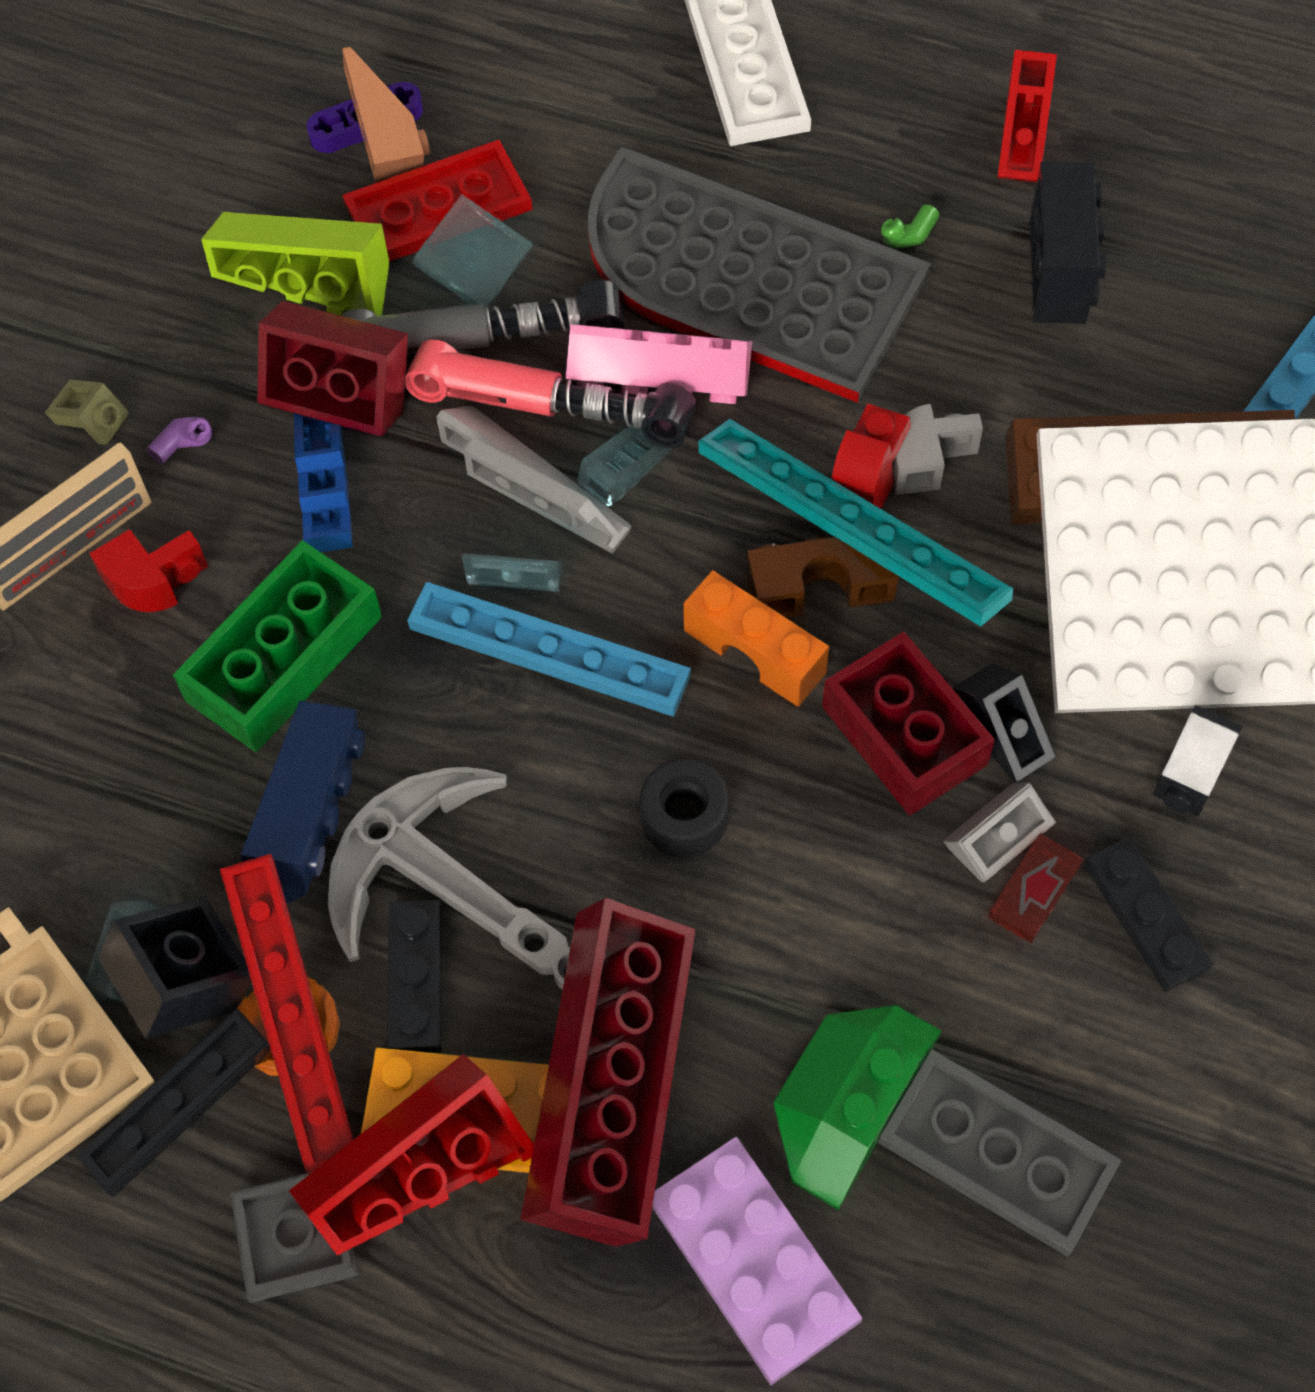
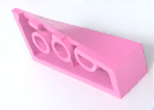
M570 324L566 379L577 380V386L585 388L587 383L590 386L592 384L603 386L604 383L622 384L621 393H625L628 390V394L636 395L638 393L648 394V387L658 388L664 384H675L684 387L691 394L692 391L710 393V402L736 404L737 396L747 395L752 341Z

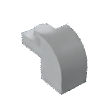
M931 404L919 406L905 414V416L910 417L911 428L892 463L895 495L940 490L945 466L943 458L978 454L983 431L980 414H950L944 418L934 419Z

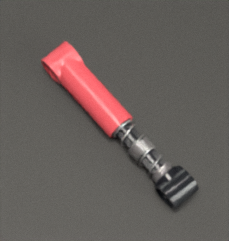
M432 339L422 342L405 375L406 389L411 395L425 402L436 403L442 401L445 397H451L553 417L561 408L567 409L571 416L583 412L584 418L594 419L595 421L603 422L607 418L608 422L612 424L617 419L624 420L629 427L641 428L642 434L649 442L662 448L679 447L684 442L697 405L695 397L690 391L675 384H664L648 395L647 393H638L636 397L628 396V390L625 391L624 395L612 393L611 387H605L604 385L592 384L590 386L587 383L586 388L571 385L570 379L567 381V384H564L560 372L460 354L446 342Z

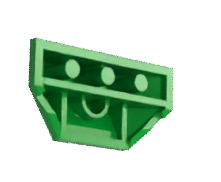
M897 1005L826 1015L773 1103L793 1184L839 1211L875 1149L881 1133L940 1037L941 1030Z

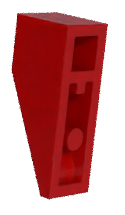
M1023 50L1014 51L1006 98L997 178L1037 182L1040 163L1043 162L1057 54Z

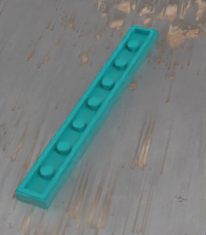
M728 419L698 441L699 453L980 627L1012 601V587L735 421Z

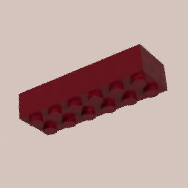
M603 898L576 914L520 1220L615 1247L648 1238L696 929L608 898Z

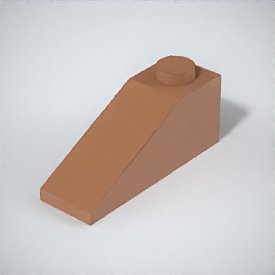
M351 47L342 48L343 69L374 181H383L424 166V156L430 155L425 130H417L412 113Z

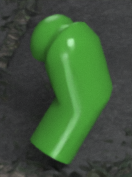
M926 204L919 209L910 224L904 225L899 218H896L894 221L891 218L888 219L881 227L884 243L893 249L923 244L940 217L939 211L935 207Z

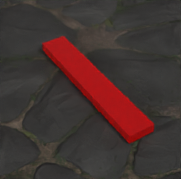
M268 854L221 868L220 872L305 1172L310 1173L353 1141L354 1137L273 855Z

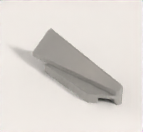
M463 406L441 410L436 416L441 442L464 454L467 475L612 554L630 532L631 525L475 407Z

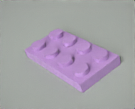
M737 1136L655 1190L652 1208L770 1385H773L861 1323L862 1316Z

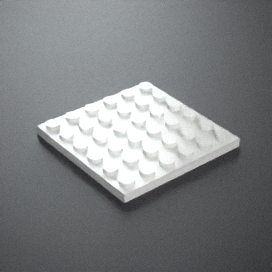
M1315 419L1046 428L1038 430L1036 437L1055 713L1194 708L1195 705L1202 708L1315 704Z

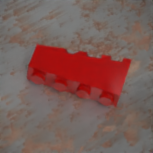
M463 1054L291 1188L289 1193L336 1255H339L403 1223V1216L425 1205L431 1209L449 1200V1193L475 1180L481 1184L499 1175V1168L517 1159H520L522 1162L531 1159L534 1143L488 1075Z

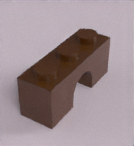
M815 536L803 542L785 545L770 543L762 545L757 549L747 550V579L751 595L785 618L803 615L804 587L808 583L819 579H827L839 584L846 594L849 608L895 601L899 576L836 537L825 538Z

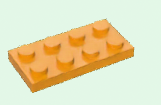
M376 1048L361 1134L460 1056ZM468 1057L488 1075L534 1143L549 1065ZM517 1159L498 1170L529 1173L531 1159L525 1162Z

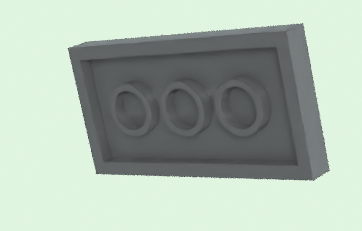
M933 1049L930 1051L878 1140V1143L1067 1257L1072 1253L1122 1161Z

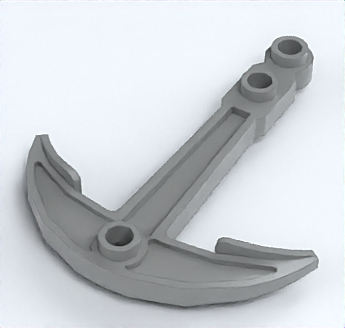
M452 767L410 776L373 797L356 814L345 829L330 865L328 894L331 923L338 942L350 962L359 960L360 930L370 902L367 888L383 865H390L498 937L502 947L541 975H554L556 984L563 990L570 952L566 936L528 909L514 906L415 829L417 825L439 806L444 813H448L474 797L506 787L507 776L505 774L486 769ZM382 828L388 831L387 835L381 839L371 838V834L376 829ZM532 939H539L544 945L539 951L531 952L525 948L526 943Z

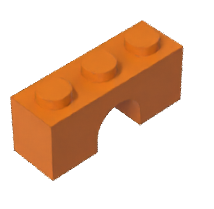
M712 570L684 602V631L721 656L730 646L741 650L758 667L760 682L797 707L801 705L825 676L829 646L715 571Z

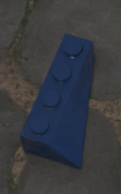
M305 701L298 702L241 852L242 862L268 854L273 855L287 904L305 896L312 876H319L322 872L325 860V847L323 845L326 836H333L335 834L339 818L337 805L340 796H348L352 782L351 765L353 759H360L364 750L365 732L358 729L356 709Z

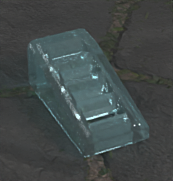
M628 426L582 459L577 479L578 483L606 506H611L633 488L673 448L656 446L644 437L641 428ZM636 439L639 440L641 443L650 448V450L646 451L644 448H642L634 441ZM611 462H612L613 464H615L617 467H619V468L621 469V471H620L618 468H616L614 465H612Z

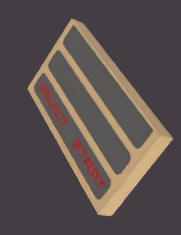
M121 442L0 527V609L2 611L152 503L130 451Z

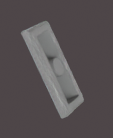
M1012 783L947 836L943 842L981 882L985 883L1052 827L1056 821L1030 783Z

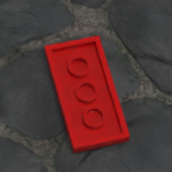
M499 139L342 195L344 206L352 222L382 224L389 262L533 210L532 199Z

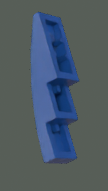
M294 413V450L298 470L299 501L302 510L303 541L319 552L353 548L349 491L341 425Z

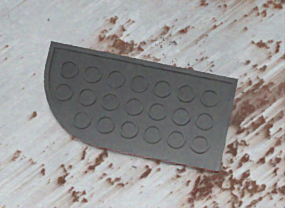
M622 146L596 185L588 210V239L594 265L602 280L611 281L617 285L621 302L630 309L653 322L685 335L752 341L751 361L856 403L862 397L930 275L931 263Z

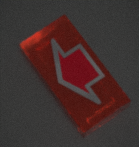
M1040 833L991 908L988 918L1032 944L1078 872L1084 858Z

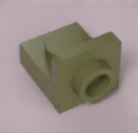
M69 379L45 411V414L56 425L84 428L98 444L106 445L127 418L128 410L104 383Z

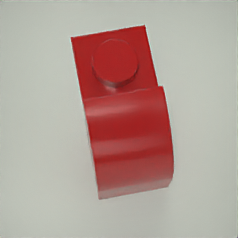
M867 404L854 430H847L843 437L834 463L832 480L882 509L894 485L892 463L911 428L910 417Z
M130 529L89 553L100 577L118 601L126 607L141 612H157L177 605L178 602L172 589L180 584L192 581L202 570L208 567L199 542L189 530L150 554L147 553Z

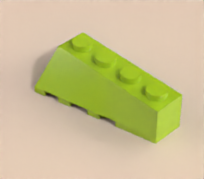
M223 212L201 239L211 277L260 292H264L267 288L276 290L284 294L286 300L302 304L304 300L327 306L326 312L339 316L353 309L369 310L377 316L383 313L389 258L382 224Z

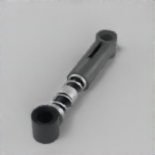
M594 280L585 283L577 290L576 297L565 298V303H557L554 299L550 301L549 305L541 306L538 305L537 301L535 303L526 302L525 304L519 303L518 306L513 304L512 308L499 311L494 306L492 312H489L487 307L485 308L484 303L379 316L369 310L353 309L340 315L408 333L407 357L415 356L422 342L429 339L446 342L456 351L490 347L489 342H493L496 336L505 335L508 340L511 339L512 334H520L522 338L527 336L536 337V335H540V331H544L548 335L550 330L561 328L567 333L570 330V324L624 329L625 327L619 289L617 285L607 280Z

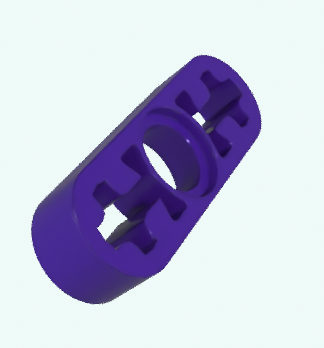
M398 82L387 86L401 102H405L406 105L404 106L412 113L414 120H418L423 112L421 94L418 87L409 82ZM352 99L316 112L308 119L307 131L311 146L315 150L322 153H331L363 141L359 123L355 120L356 112ZM347 121L348 127L344 126V122ZM328 129L330 133L325 134L323 130Z

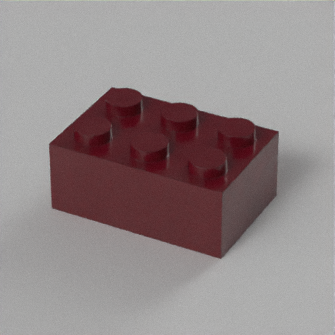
M281 301L259 322L257 403L383 436L403 413L408 333Z
M904 631L825 680L822 708L909 816L988 766L995 739Z

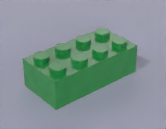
M302 540L173 674L185 702L257 753L295 712L298 702L305 701L382 618L375 589Z

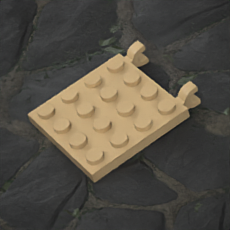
M9 907L0 913V932L11 946V948L0 955V1202L124 1112L155 1083V1080L44 927L41 926L29 934Z

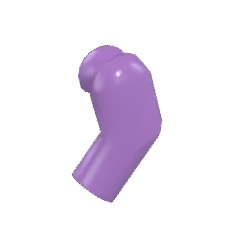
M203 417L174 419L146 448V452L154 461L164 464L179 448L199 447L209 442L212 436V426Z

